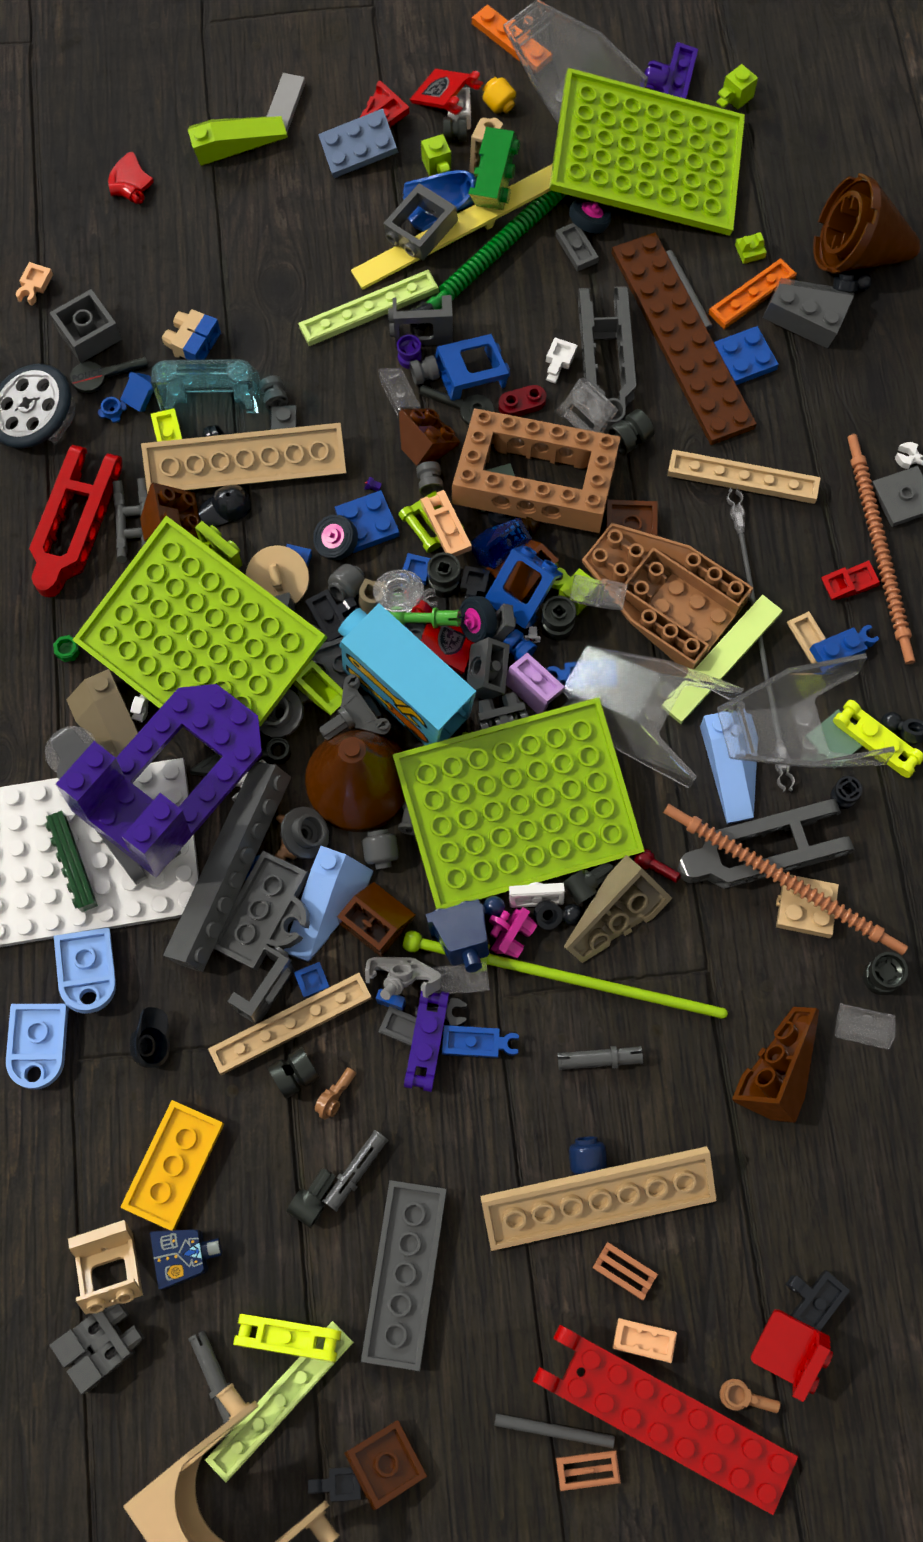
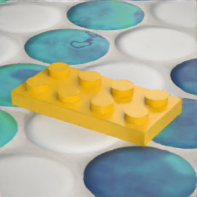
M172 1100L120 1208L168 1230L175 1231L224 1123Z

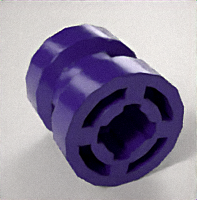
M407 334L399 338L397 342L398 362L402 367L410 369V361H422L421 342L414 335Z

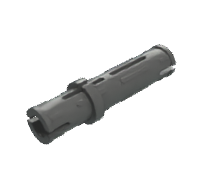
M610 1046V1049L557 1052L559 1071L612 1066V1069L618 1068V1065L643 1064L642 1046L628 1048Z
M374 1130L344 1173H339L336 1177L338 1181L326 1198L323 1199V1202L337 1212L350 1192H355L358 1188L356 1184L389 1140ZM372 1148V1151L370 1152L368 1157L365 1159V1161L362 1163L359 1169H357V1166L359 1165L361 1160L367 1154L369 1149ZM352 1173H354V1176H353V1177L351 1178V1180L348 1182V1184H347L346 1187L343 1189V1191L341 1192V1194H339L338 1192L340 1191V1189L342 1188V1186H343V1185L345 1184V1182L348 1180V1178L350 1177V1175H351Z
M204 1330L198 1333L202 1346H200L196 1334L190 1337L188 1341L191 1343L211 1390L209 1396L211 1400H215L223 1424L229 1421L230 1415L216 1396L231 1383L226 1382L208 1339L207 1332Z

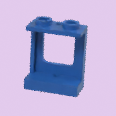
M492 334L437 346L435 359L439 374L451 401L461 398L462 389L499 381L501 388H505L507 379L510 376V369L508 364L503 361L501 348L498 343H495ZM485 346L484 350L493 369L470 373L460 353Z
M520 546L511 550L485 597L496 610L503 603L513 605L516 624L524 629L535 624L538 618L535 614L555 580L563 575V573L557 570L556 564L549 560L543 561L536 556V551L528 546ZM518 561L526 563L542 576L538 587L527 604L521 602L504 589L505 583Z

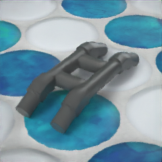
M145 478L137 479L140 505L128 507L125 506L122 481H112L117 534L116 550L119 563L127 561V539L141 538L142 547L146 543L143 538L142 527L126 529V517L142 514L147 498Z

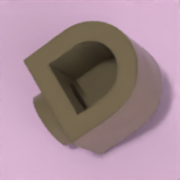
M365 578L359 590V608L368 614L378 603L384 607L388 599L389 587L384 586L378 581H371Z

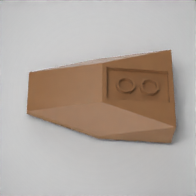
M615 523L609 525L582 559V563L630 624L689 675L707 656L749 601L753 590L752 586L689 545Z

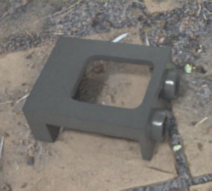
M451 295L442 296V309L397 311L396 298H393V308H388L390 337H395L396 347L399 338H401L399 326L402 324H433L434 334L432 336H417L421 346L453 343Z
M265 945L264 950L269 959L275 964L250 1001H247L235 992H233L228 1000V1003L235 1012L255 1025L263 1020L295 972L291 964L292 960L288 957L289 954L278 946L272 949Z

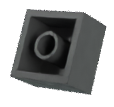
M92 289L49 312L56 330L80 363L122 340L116 322Z

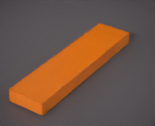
M780 258L711 307L708 314L723 329H726L771 297L781 278L794 280L797 273Z

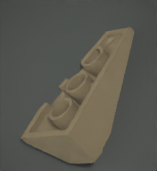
M109 669L84 679L66 699L76 723L93 741L103 745L106 751L115 758L139 733L116 680Z
M626 855L607 875L564 947L583 963L609 947L611 941L621 934L626 936L633 932L631 928L640 922L645 921L647 923L652 920L669 903L672 897L637 863Z

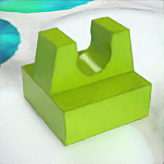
M761 232L736 239L735 247L743 264L766 257L767 251L764 247V238Z

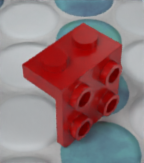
M777 1309L772 1312L751 1354V1360L754 1364L792 1383L793 1397L804 1402L808 1393L813 1395L820 1381V1377L817 1375L821 1368L826 1369L832 1359L833 1351L830 1350V1336Z

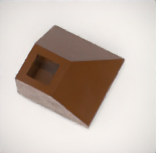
M431 408L401 409L399 412L401 449L416 466L428 461L436 462L461 442L455 436L454 430L445 425L439 419V414Z
M153 482L150 485L140 517L144 541L147 542L165 516H168L199 539L195 527L200 523L195 493Z
M522 538L488 566L486 570H490V575L496 579L511 550L520 546L532 548L536 551L537 557L543 561L549 560L556 564L557 567L559 566V559L542 543ZM518 561L505 583L504 589L521 602H524L534 594L542 576L526 563Z

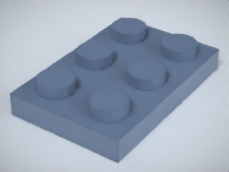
M383 108L318 134L334 178L399 153Z

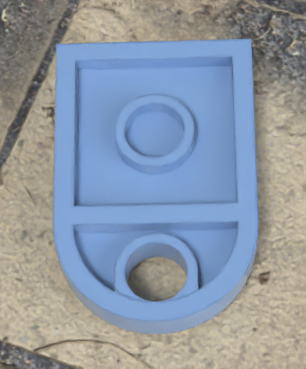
M110 928L54 936L58 988L64 1003L70 1009L79 1013H93L103 1009L110 1003L116 991ZM85 993H95L97 995L96 1000L92 1004H83L81 998Z
M11 1004L6 1068L11 1079L18 1085L27 1089H42L51 1085L60 1076L65 1062L69 1010L66 1004ZM33 1067H39L41 1070L40 1078L35 1082H29L27 1078L28 1071Z

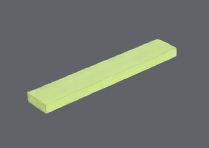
M428 269L298 323L299 328L308 346H311L388 314V308H393V298H396L398 310L439 293V287Z
M762 595L661 705V708L682 724L782 614L783 610Z
M334 1321L326 1327L342 1331ZM343 1331L341 1332L340 1341L336 1343V1362L354 1343ZM317 1338L315 1349L323 1350L325 1338ZM299 1357L258 1402L259 1406L227 1435L205 1461L225 1482H228L335 1363Z

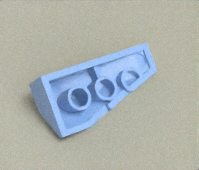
M735 711L705 715L700 729L727 824L751 820L754 818L758 736L751 714Z
M320 846L300 900L305 904L309 912V929L302 927L298 920H294L290 933L296 932L303 939L291 948L284 950L292 957L310 962L339 925L337 919L339 913L357 893L369 885L373 870L346 854Z

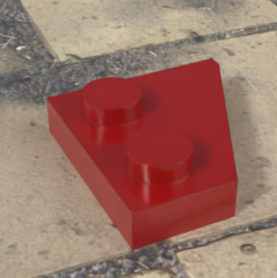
M378 81L376 91L373 97L370 96L367 108L363 110L360 117L383 108L389 127H391L409 114V106L382 81Z

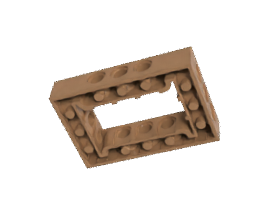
M474 408L452 484L451 504L525 519L530 517L535 521L600 533L621 437ZM491 443L494 444L497 452L503 454L508 452L523 455L529 459L534 457L549 460L550 463L554 464L559 462L574 465L575 468L588 467L583 489L485 471L486 462L489 463Z

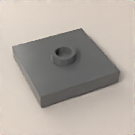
M918 466L872 481L873 491L891 527L923 517V475Z

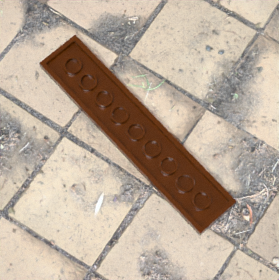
M656 232L612 247V255L710 445L754 430L756 422Z

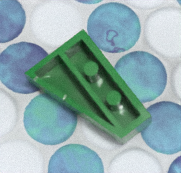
M486 127L479 156H481L479 167H475L474 176H477L475 188L470 187L469 196L476 206L504 210L505 203L509 202V179H513L515 173V164L512 163L514 155H517L520 146V140H517L514 131Z

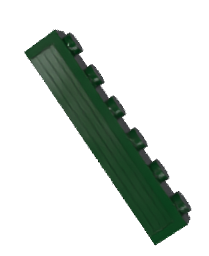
M61 810L46 816L47 822L45 825L48 832L52 833L53 837L50 839L53 847H57L56 857L59 863L62 862L64 868H61L64 878L67 877L69 883L66 885L69 892L73 893L74 899H72L75 909L78 908L81 912L98 906L65 813Z

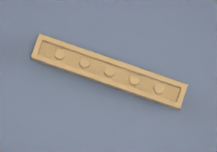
M672 450L667 474L670 477L733 489L738 487L739 490L812 504L816 503L821 478L678 450Z
M357 973L208 1048L220 1075H223L371 1000L372 997L360 973Z

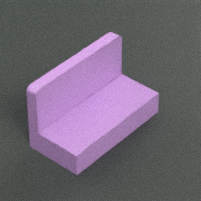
M529 653L523 655L509 667L506 677V685L537 714L546 712L548 704L559 696L565 688Z

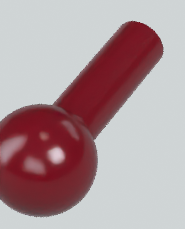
M644 848L645 852L634 855L633 861L643 870L652 869L675 883L679 881L681 873L656 860L653 852L649 849Z

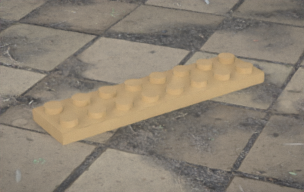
M341 423L141 443L147 494L153 482L182 490H195L228 485L347 474Z
M707 1146L480 1196L491 1251L717 1201L711 1155Z

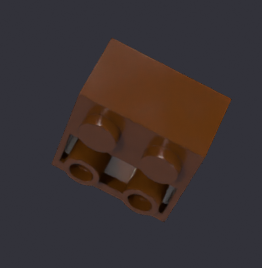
M373 882L350 900L339 913L337 919L343 928L382 957L416 917V914Z

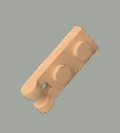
M445 491L436 492V496L428 498V496L421 498V506L444 552L456 557L471 551L472 545ZM438 505L441 506V508L434 510L433 508Z

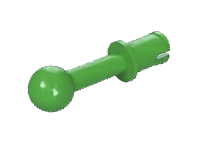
M395 607L389 611L403 625L406 623H432L433 628H438L439 626L460 627L462 618H458V616H461L460 610H439L434 607L432 613L406 612L400 607Z

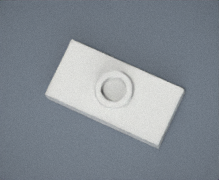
M534 882L529 885L509 886V905L511 908L535 907L545 900L553 901L557 905H563L564 883L542 884Z

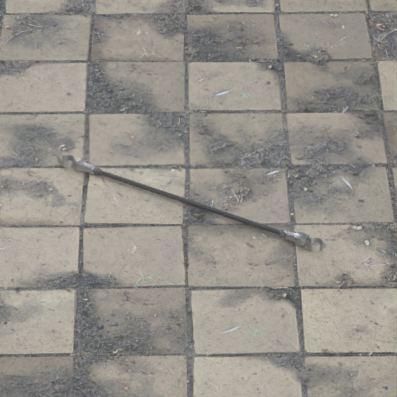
M730 488L727 496V502L732 506L730 517L740 539L747 583L753 587L744 538L745 509L743 505H740L743 495L736 489L735 494L740 497L741 501L738 505H735L729 498L732 492ZM754 587L750 596L751 606L756 602ZM761 636L758 639V645L776 739L774 749L776 759L774 764L777 773H780L777 784L784 792L786 787L780 783V777L783 773H786V776L792 780V785L789 788L791 792L795 779L792 774L788 773L791 770V762L780 737L763 637Z

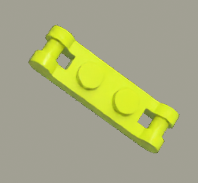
M848 700L843 706L844 710L842 713H837L833 718V723L900 775L910 778L915 772L914 767L922 763L923 752L912 748L863 711L857 702ZM851 717L858 721L856 725L851 723ZM901 754L907 758L905 762L898 758Z
M245 1314L239 1315L238 1324L241 1325L238 1336L235 1335L233 1345L336 1363L337 1353L335 1348L337 1341H340L342 1331ZM252 1327H258L256 1338H250ZM318 1337L325 1338L323 1350L315 1349Z

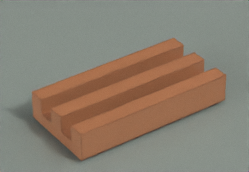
M608 1242L592 1267L641 1300H644L658 1275ZM610 1251L649 1276L647 1281L608 1257L607 1253ZM602 1262H606L642 1285V1290L639 1291L601 1266Z
M616 1450L556 1458L560 1491L621 1483ZM611 1458V1464L564 1470L563 1464ZM613 1471V1477L568 1483L565 1481L567 1476Z

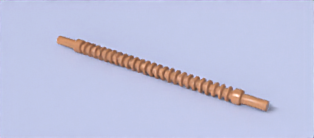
M852 434L847 437L852 454L851 466L854 469L853 474L856 475L855 480L858 481L856 485L859 487L860 499L863 500L861 502V505L864 506L863 512L866 513L865 518L868 519L866 524L869 525L868 531L871 532L869 536L873 538L871 540V543L874 545L873 550L877 551L874 556L878 558L876 563L880 564L878 570L881 571L879 575L883 577L881 579V582L884 584L883 589L887 590L884 595L888 597L886 602L890 603L888 609L892 610L889 614L893 617L891 622L895 623L893 625V629L896 630L894 633L895 638L900 642L905 664L915 663V657L910 642L912 634L910 628H907L909 623L905 621L907 616L903 615L905 609L901 608L904 603L900 601L902 596L898 595L900 593V589L897 588L899 583L895 582L897 576L893 575L895 570L892 569L893 563L890 562L892 560V557L889 556L890 550L886 549L888 547V543H885L887 538L883 536L885 531L882 530L883 524L880 523L882 518L878 517L880 512L877 510L878 505L875 504L877 499L873 498L875 492L872 491L874 487L871 485L872 480L869 479L870 473H868L869 468L866 466L867 460L862 455L857 435Z
M668 804L663 813L686 826L688 832L692 834L698 833L699 838L705 837V842L710 840L712 846L717 844L719 850L725 849V854L730 852L732 853V858L738 857L739 862L745 861L746 866L752 865V870L759 869V874L765 873L767 879L772 877L774 883L779 881L781 887L783 885L787 886V891L792 889L794 895L799 893L801 899L807 898V903L812 901L814 902V907L819 905L821 911L827 910L828 915L834 914L835 919L841 918V923L847 922L849 928L854 926L856 932L861 930L862 935L865 936L867 934L868 939L874 943L879 941L900 955L905 954L908 946L885 933L883 927L878 924L873 926V922H866L865 917L859 918L858 912L853 914L851 908L846 910L844 904L839 906L837 900L831 901V896L826 898L824 897V892L818 893L817 888L811 889L810 884L804 885V880L797 881V876L791 877L789 871L784 873L782 867L777 869L775 863L773 865L769 864V859L764 861L762 855L757 857L755 851L749 852V847L744 849L742 848V843L737 845L735 839L729 840L728 835L722 836V831L715 832V827L709 828L708 823L702 824V819L697 816L691 817L671 804Z

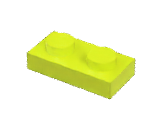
M175 408L151 414L157 442L182 439Z

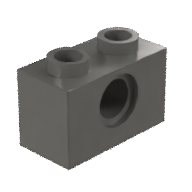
M488 637L471 645L467 683L476 690L475 697L485 700L505 694L509 644Z

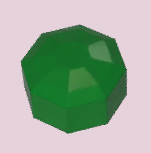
M70 635L59 637L53 644L54 654L63 662L74 661L80 654V646L73 641V637Z

